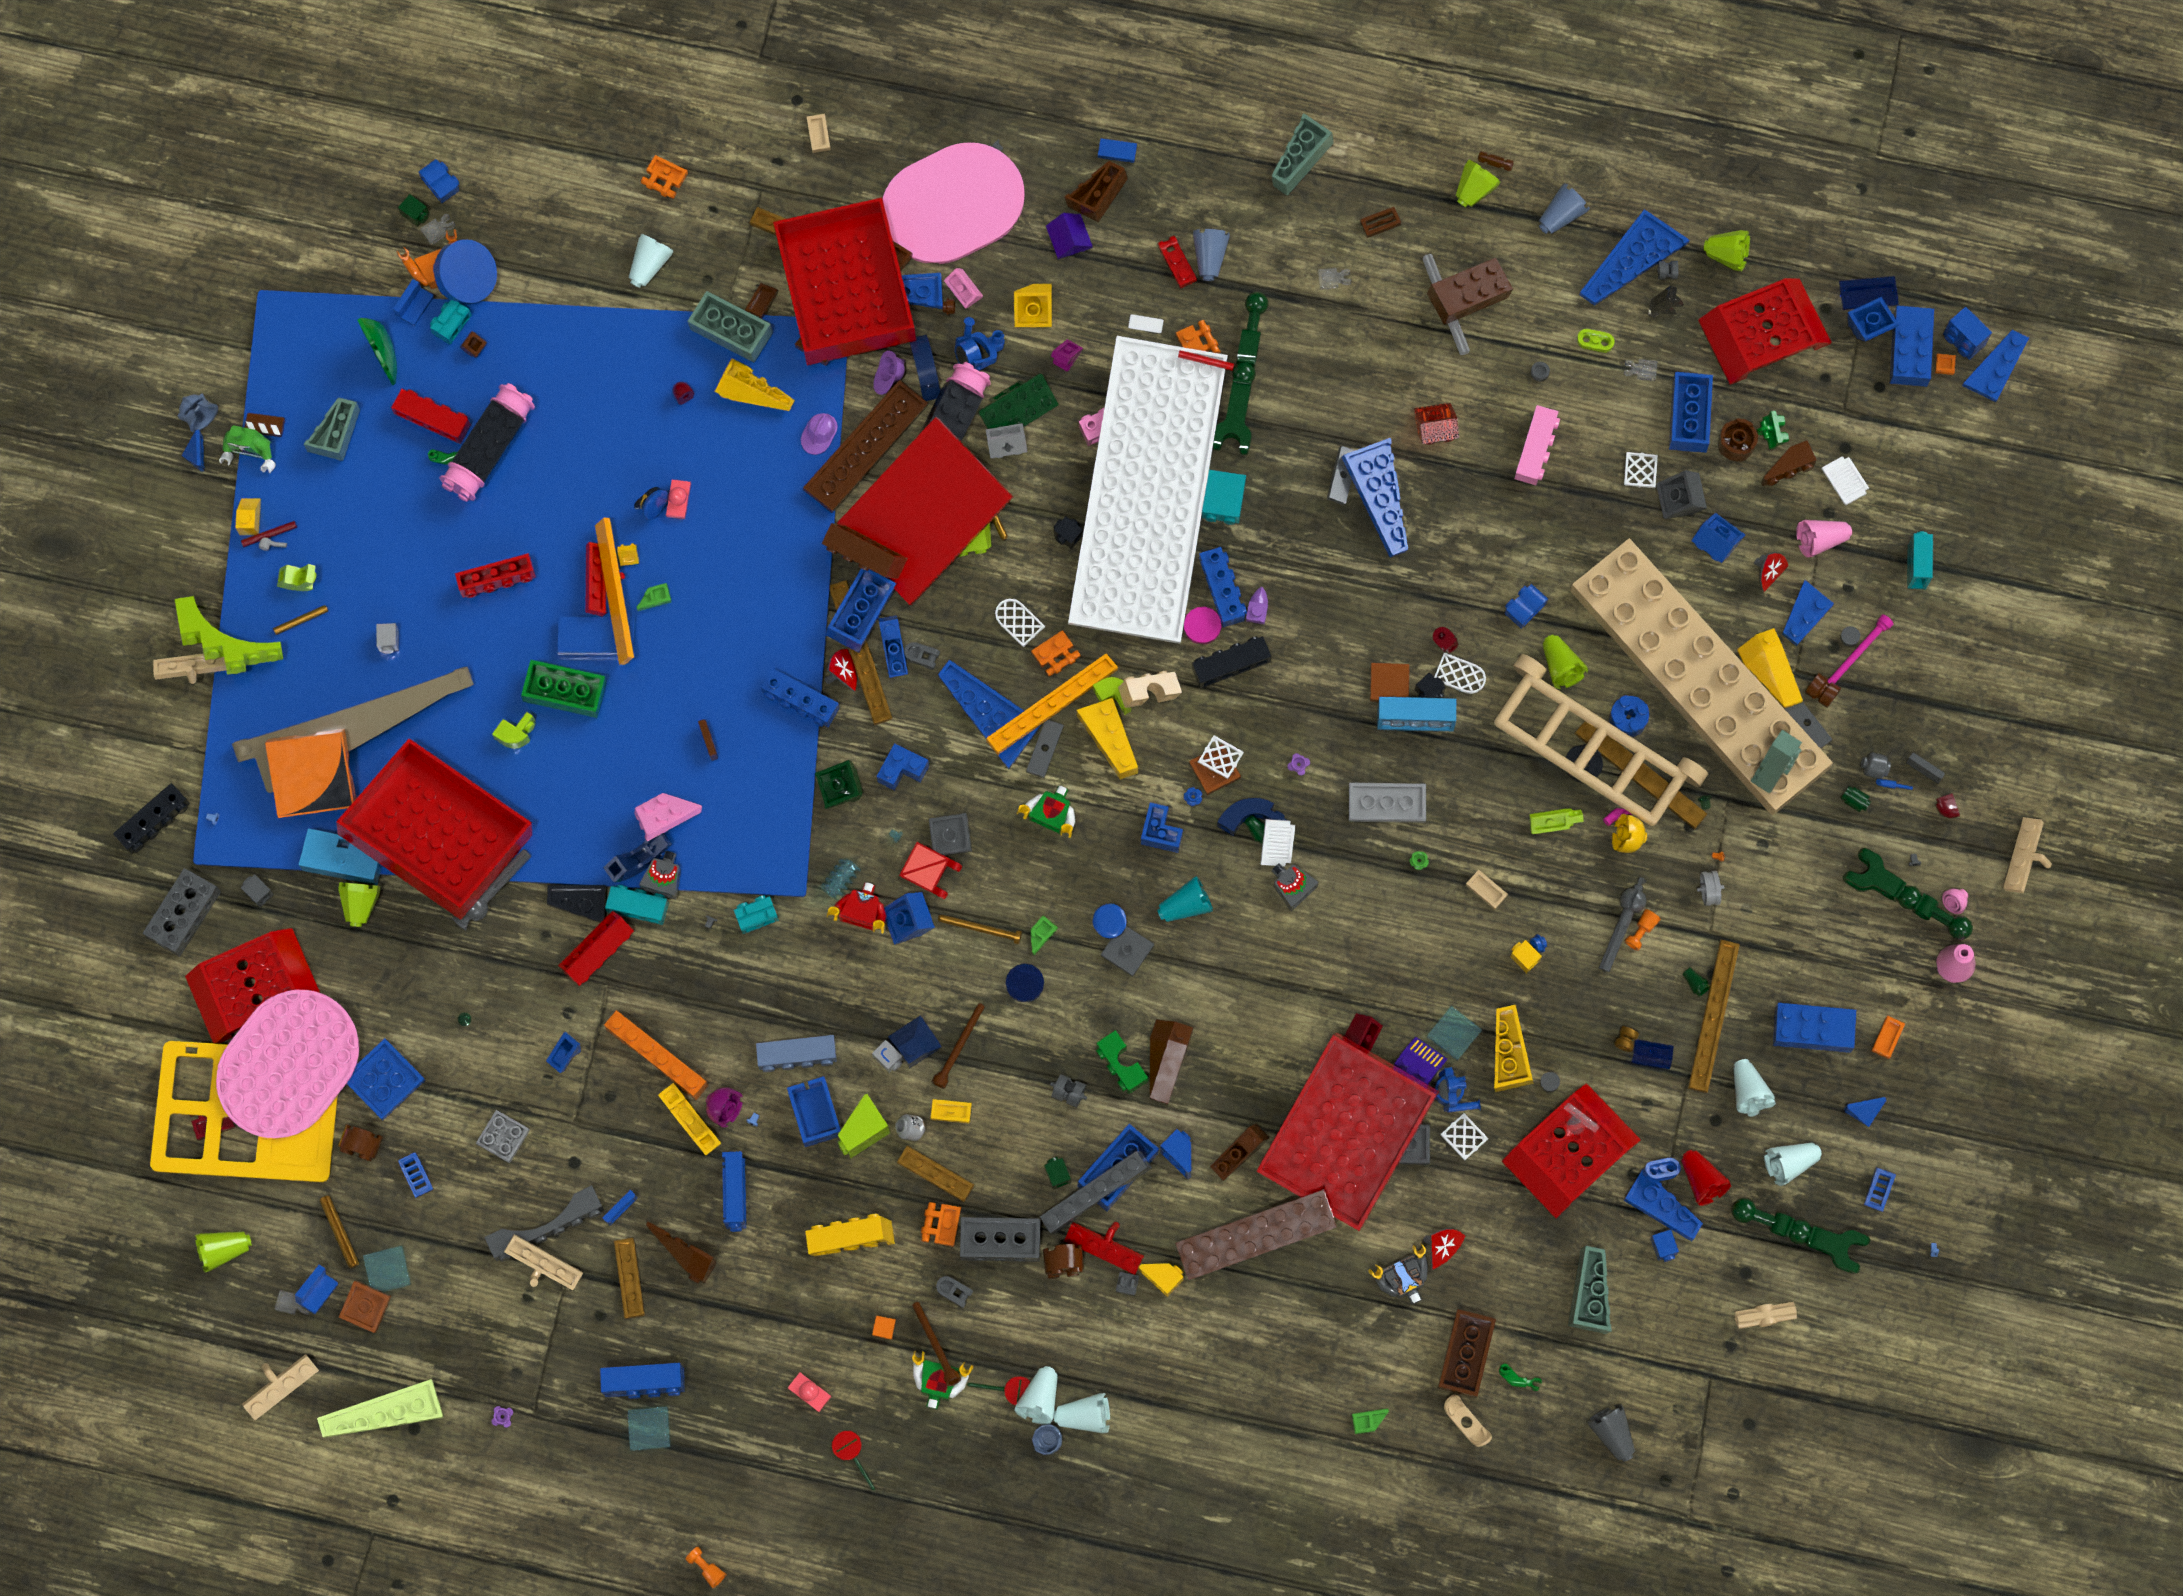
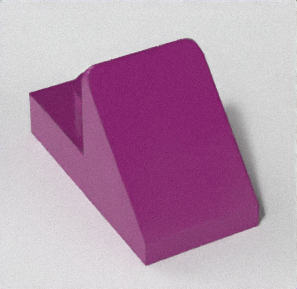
M1068 339L1053 350L1051 357L1054 358L1053 364L1065 371H1069L1083 348Z

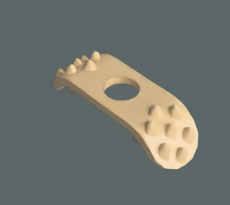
M1456 1394L1451 1395L1444 1404V1410L1449 1418L1473 1445L1480 1447L1489 1443L1492 1439V1434L1469 1411L1460 1396ZM1463 1417L1470 1418L1472 1426L1469 1428L1463 1427L1461 1419Z

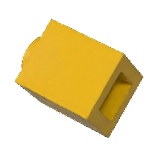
M1526 940L1522 944L1518 942L1511 949L1513 951L1511 958L1526 974L1542 958Z

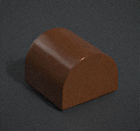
M471 331L460 348L468 355L477 357L487 342Z

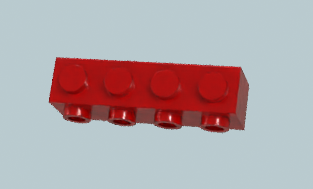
M401 389L391 407L395 415L461 444L471 426L465 414L452 412L446 405L441 404L439 406L432 399L419 397L416 392L410 389L408 391Z
M529 553L455 573L458 588L463 598H473L478 593H491L497 588H509L515 583H527L536 578Z
M612 911L558 966L574 983L580 986L589 979V976L596 969L602 966L609 956L616 952L623 942L629 939L634 930L621 916Z

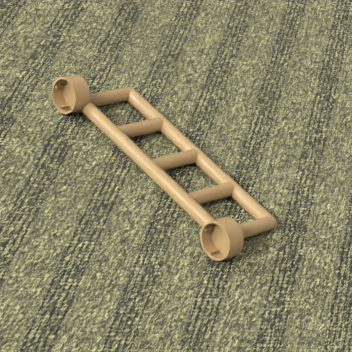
M1521 654L1513 665V669L1523 678L1494 720L1495 726L1648 825L1654 826L1657 824L1685 781L1695 787H1700L1708 776V772L1703 767L1685 757L1680 760L1677 766L1543 681L1542 677L1547 671L1546 668L1530 656ZM1530 687H1533L1559 704L1537 738H1534L1508 721ZM1568 711L1597 728L1574 763L1546 745ZM1606 735L1635 753L1613 787H1610L1584 770ZM1644 760H1647L1673 777L1651 812L1622 794Z

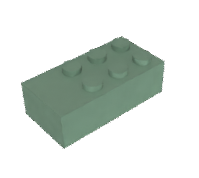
M706 291L687 321L691 331L753 363L773 333L770 323Z

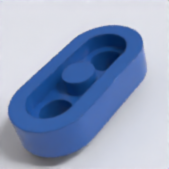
M1674 1158L1651 1161L1643 1168V1176L1650 1182L1673 1179L1679 1174L1681 1166Z

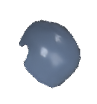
M1051 1424L1041 1425L1037 1428L1032 1438L1035 1451L1043 1455L1057 1452L1062 1445L1060 1430Z

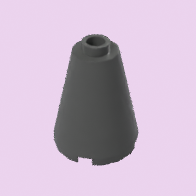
M1620 1403L1614 1405L1616 1409L1611 1410L1608 1407L1590 1417V1420L1586 1422L1614 1457L1625 1462L1634 1457L1635 1448L1625 1410Z

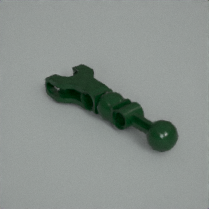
M1861 848L1858 852V857L1867 866L1868 871L1865 874L1848 871L1843 876V881L1856 891L1866 892L1874 890L1894 902L1898 900L1904 909H1914L1913 913L1924 920H1930L1931 917L1947 926L1950 935L1955 939L1963 940L1972 934L1973 925L1967 917H1953L1939 909V902L1925 893L1922 895L1917 887L1906 886L1907 882H1904L1901 878L1885 869L1879 854L1867 848Z
M1748 1198L1736 1200L1731 1209L1735 1220L1742 1223L1754 1220L1770 1226V1232L1785 1238L1789 1237L1795 1244H1805L1808 1247L1828 1254L1836 1268L1852 1274L1859 1273L1860 1265L1849 1258L1848 1248L1853 1244L1867 1246L1871 1240L1868 1236L1854 1230L1845 1231L1838 1235L1816 1226L1811 1227L1805 1220H1795V1218L1776 1212L1775 1216L1756 1209L1753 1201Z

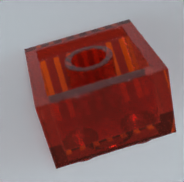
M1451 403L1414 408L1418 435L1422 444L1431 445L1439 441L1450 442L1459 438L1457 416Z

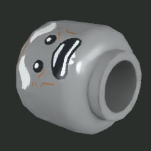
M905 1114L897 1120L895 1130L901 1139L917 1141L924 1134L925 1126L921 1117Z

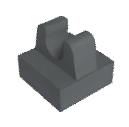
M1120 1272L1116 1292L1135 1296L1139 1276Z

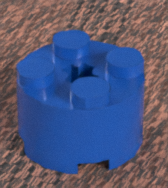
M1622 696L1612 706L1609 722L1627 735L1635 737L1640 735L1646 728L1649 719V708L1638 697Z

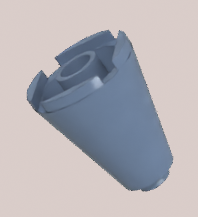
M1566 183L1560 187L1539 219V228L1545 234L1556 232L1590 210L1589 206L1584 207L1586 202L1573 188L1570 190L1566 188L1568 186Z
M1200 229L1193 230L1199 276L1203 277L1204 281H1214V278H1217L1219 275L1230 233L1225 234V231L1216 229H1205L1204 233H1199Z

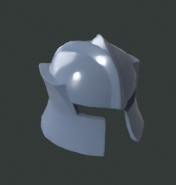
M203 393L200 395L193 394L182 398L177 416L180 420L188 423L191 432H195V430L201 431L214 420L218 413V406L208 402Z

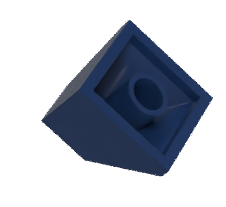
M921 1015L888 1036L894 1047L902 1055L909 1069L942 1048Z

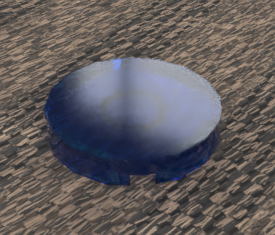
M1030 964L1015 966L1010 970L1006 978L1007 992L1011 998L1018 1002L1034 1001L1041 995L1044 989L1042 973L1038 968Z

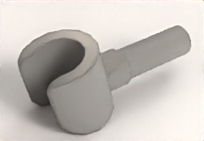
M264 537L259 543V548L264 551H268L270 546L286 548L287 543L274 542Z

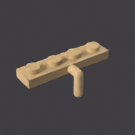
M204 653L154 660L155 680L187 676L189 682L194 684L197 680L196 674L226 670L224 657L205 660Z
M2023 817L2003 887L2005 891L2024 894L2033 861H2040L2045 868L2051 867L2052 863L2044 854L2035 853L2044 824L2042 820Z
M515 1234L504 1250L506 1254L535 1269L529 1279L530 1285L533 1287L538 1285V1278L542 1273L567 1288L574 1290L583 1274L582 1271Z
M306 1354L278 1376L273 1373L269 1364L264 1363L262 1370L270 1382L242 1403V1405L251 1417L257 1420L319 1370Z

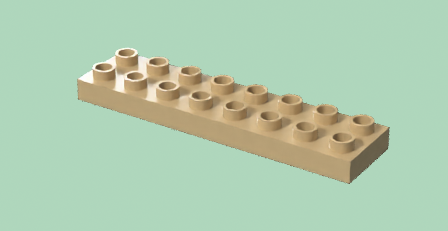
M1630 538L1572 584L1570 592L1772 816L1831 768L1833 762ZM1781 730H1784L1802 742L1799 747L1802 751L1789 774H1783L1769 794L1752 783L1751 779L1757 769L1760 768L1759 766Z

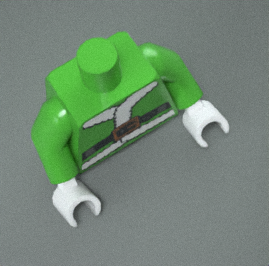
M233 425L224 435L222 449L224 452L219 459L221 464L226 459L228 465H230L234 458L231 453L232 451L233 453L264 459L265 462L261 466L262 472L268 469L269 473H271L276 466L270 460L272 458L271 442L258 431Z

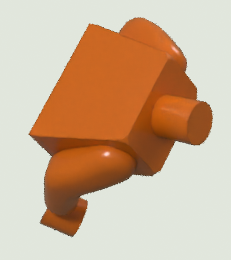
M454 229V236H449L448 232L446 231V239L449 241L448 244L456 242V230ZM403 247L405 249L404 255H400L397 250V255L402 259L406 269L416 281L423 286H429L430 289L438 288L433 273V265L441 249L415 258V262L409 256V251L406 247Z

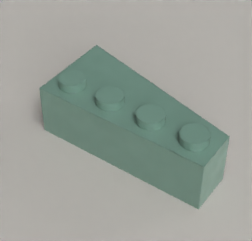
M1303 113L1291 141L1286 146L1284 155L1281 156L1272 174L1273 186L1288 196L1332 146V132Z
M1781 730L1761 762L1760 768L1755 772L1751 782L1770 794L1783 774L1788 775L1793 768L1796 759L1802 751L1799 748L1802 742Z
M1585 1246L1580 1250L1568 1322L1570 1327L1603 1334L1612 1332L1609 1317V1292L1604 1249Z

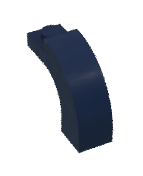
M926 334L916 337V341L909 342L919 379L922 398L925 401L937 399L940 387L931 347Z
M1247 798L1229 806L1219 818L1217 827L1234 836L1240 825L1251 815L1262 820L1287 819H1285L1281 812L1272 811L1274 809L1273 802L1261 798Z
M662 833L649 841L646 840L629 853L615 856L603 868L614 883L627 880L647 869L653 858L660 859L663 856L662 853L672 844L666 835Z

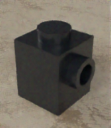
M1065 516L1063 520L1059 519L1053 527L1055 540L1059 544H1065L1072 549L1083 537V529L1079 527L1080 524L1075 519H1069Z
M1429 672L1416 684L1415 691L1419 694V698H1444L1445 684L1440 678H1435Z

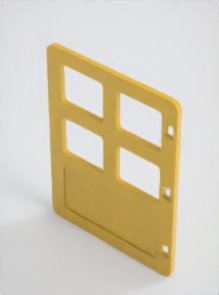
M168 1041L164 1044L150 1166L155 1172L305 1182H326L329 1179L338 1096L320 1119L305 1131L285 1138L258 1136L255 1162L220 1161L219 1149L222 1121L229 1116L224 1111L216 1088V1079L220 1058L228 1044ZM186 1047L198 1048L197 1054L186 1053ZM178 1057L213 1059L210 1097L208 1101L174 1100L172 1098L176 1060ZM172 1114L204 1115L207 1117L202 1159L166 1157L169 1122Z

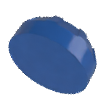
M459 240L444 246L437 255L433 265L435 281L441 294L449 300L457 301L462 305L472 304L485 299L492 292L496 284L497 267L493 256L485 246L473 240Z

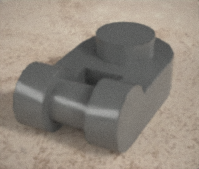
M912 642L906 645L904 654L909 662L934 670L936 665L934 662L939 657L940 651ZM924 653L929 655L928 660L923 658Z
M948 1276L940 1278L936 1284L937 1291L941 1296L961 1308H964L966 1299L973 1293V1290ZM957 1289L961 1291L959 1297L954 1296Z

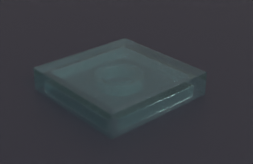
M1451 1006L1427 1035V1038L1458 1061L1481 1033L1482 1029Z
M402 1246L363 1255L370 1287L385 1292L411 1285Z
M668 1407L628 1410L630 1451L671 1447Z

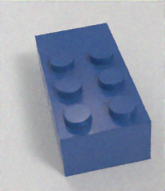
M1896 306L1893 316L1899 323V326L1892 329L1890 384L1927 387L1931 380L1934 309Z
M1675 372L1672 384L1669 450L1707 452L1710 439L1713 375Z
M861 568L831 620L826 636L859 653L893 594L896 583L870 569L866 571Z
M1778 1003L1774 1014L1773 1046L1851 1053L1855 1046L1856 1010Z
M1128 1124L1079 1179L1077 1187L1083 1188L1135 1151L1142 1152L1150 1164L1158 1155L1159 1148L1132 1125ZM1134 1181L1114 1191L1097 1204L1107 1212Z
M681 1363L600 1368L601 1393L605 1397L628 1396L629 1399L641 1398L640 1395H648V1397L654 1398L660 1397V1394L668 1393V1396H679L680 1392H685L684 1368Z

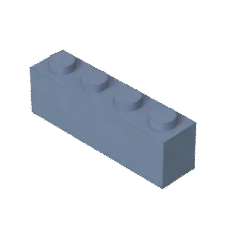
M834 1035L756 1043L758 1067L763 1072L775 1071V1068L792 1070L794 1066L811 1068L813 1064L830 1066L833 1065V1062H837Z

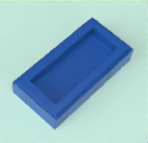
M1101 138L1098 158L1134 163L1137 143Z
M630 1190L603 1217V1220L609 1226L612 1225L637 1200V1196Z

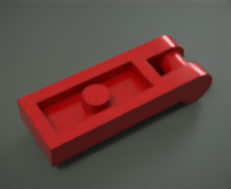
M1174 235L1165 242L1160 241L1157 243L1180 289L1197 281ZM1173 247V251H1167V248Z

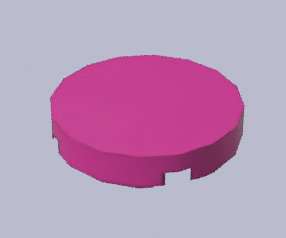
M1197 607L1186 615L1184 632L1193 643L1209 644L1215 641L1220 634L1221 619L1213 609Z

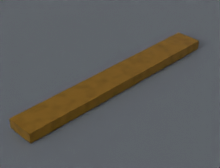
M847 580L832 584L829 587L836 611L849 591ZM865 641L859 653L849 648L874 725L892 720L867 641Z
M1585 721L1575 732V735L1587 744L1597 728ZM1606 735L1597 749L1605 759L1622 772L1634 756L1608 735ZM1644 763L1641 764L1632 778L1635 783L1657 800H1659L1669 785L1666 780ZM1679 791L1667 807L1694 830L1707 816L1705 811Z
M1720 940L1688 1089L1708 1093L1740 944Z

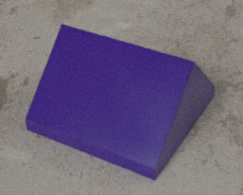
M1062 213L1046 225L1057 259L1093 248L1081 214Z

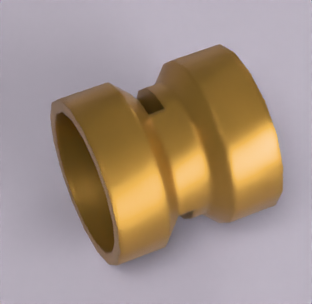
M1622 1026L1619 1031L1620 1036L1616 1039L1614 1045L1623 1051L1632 1052L1634 1048L1633 1043L1638 1039L1639 1033L1629 1027Z

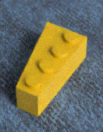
M1113 698L1076 710L1077 718L1082 722L1088 734L1091 735L1119 779L1138 774V766Z
M1516 1005L1496 1009L1495 1092L1534 1084Z
M870 1214L866 1219L861 1220L858 1217L851 1218L847 1223H842L841 1221L831 1222L830 1226L827 1227L816 1225L811 1227L812 1230L805 1231L808 1254L812 1256L840 1253L841 1248H844V1251L858 1250L860 1245L870 1248L878 1247L879 1242H886L888 1245L895 1244L892 1221L879 1216V1214Z

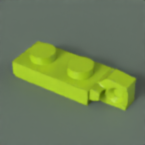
M1561 809L1529 814L1530 831L1532 834L1570 829V826L1574 825L1573 823L1584 822L1582 810Z

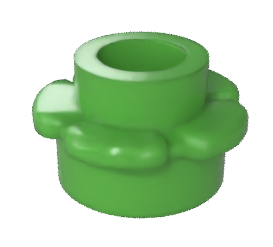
M1420 851L1414 852L1412 858H1410L1411 866H1414L1417 870L1427 867L1429 863L1427 854Z

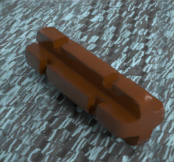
M1480 151L1478 155V162H1487L1488 165L1498 168L1504 167V170L1511 171L1513 168V160H1504L1503 157L1493 154L1487 155V152Z

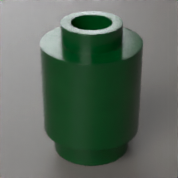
M1849 786L1841 798L1845 801V804L1858 812L1861 810L1866 811L1871 803L1868 800L1870 796L1856 787L1852 788Z

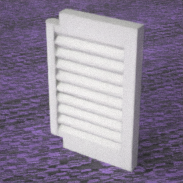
M1842 456L1821 468L1845 506L1867 494L1866 490L1869 487L1849 457L1844 459Z
M1265 819L1261 865L1276 866L1280 863L1282 866H1285L1286 863H1291L1295 825H1291V821Z

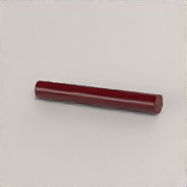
M295 521L243 539L241 543L243 547L260 542L264 537L270 538L295 529L297 526Z

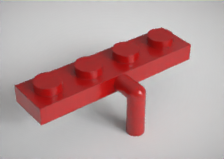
M588 542L586 544L585 612L604 616L606 614V586L599 546L597 543ZM620 572V579L622 581L625 578L624 573Z
M1073 1222L1064 1240L1069 1244H1075V1247L1081 1245L1082 1250L1134 1275L1137 1273L1144 1255L1112 1241L1115 1232L1120 1226L1118 1222L1112 1223L1105 1237Z

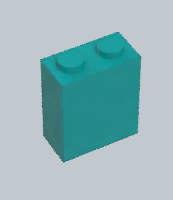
M1209 470L1202 518L1209 522H1216L1218 520L1224 521L1225 524L1229 525L1239 524L1246 475Z
M1924 531L1914 533L1908 544L1907 589H1927L1933 578V534H1928Z

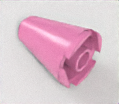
M1803 520L1798 523L1796 534L1797 540L1800 539L1802 544L1799 545L1800 551L1805 557L1818 555L1848 541L1852 535V529L1846 522Z
M1966 944L1949 945L1941 950L1936 959L1938 973L1943 979L1951 983L1966 981L1975 970L1976 963L1973 950Z

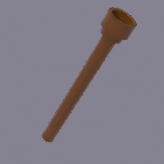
M977 1004L943 1069L934 1075L931 1081L934 1085L942 1089L946 1088L949 1078L948 1074L985 1008L983 1004Z
M913 1303L912 1307L944 1370L943 1379L946 1385H956L961 1381L958 1371L951 1368L920 1303Z

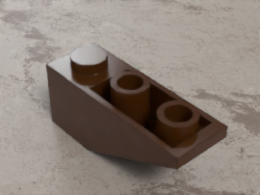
M1806 440L1791 446L1764 476L1761 482L1762 486H1773L1783 478L1790 479L1796 476L1798 472L1803 471L1805 473L1812 470L1817 459L1808 441Z
M1257 1124L1250 1126L1210 1167L1224 1181L1257 1152L1269 1137Z

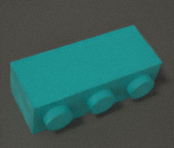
M617 885L616 887L611 886L605 909L608 913L614 911L621 916L663 925L669 902L661 894L654 893L653 896L646 894L647 892L644 890L635 889V891H631L626 886Z

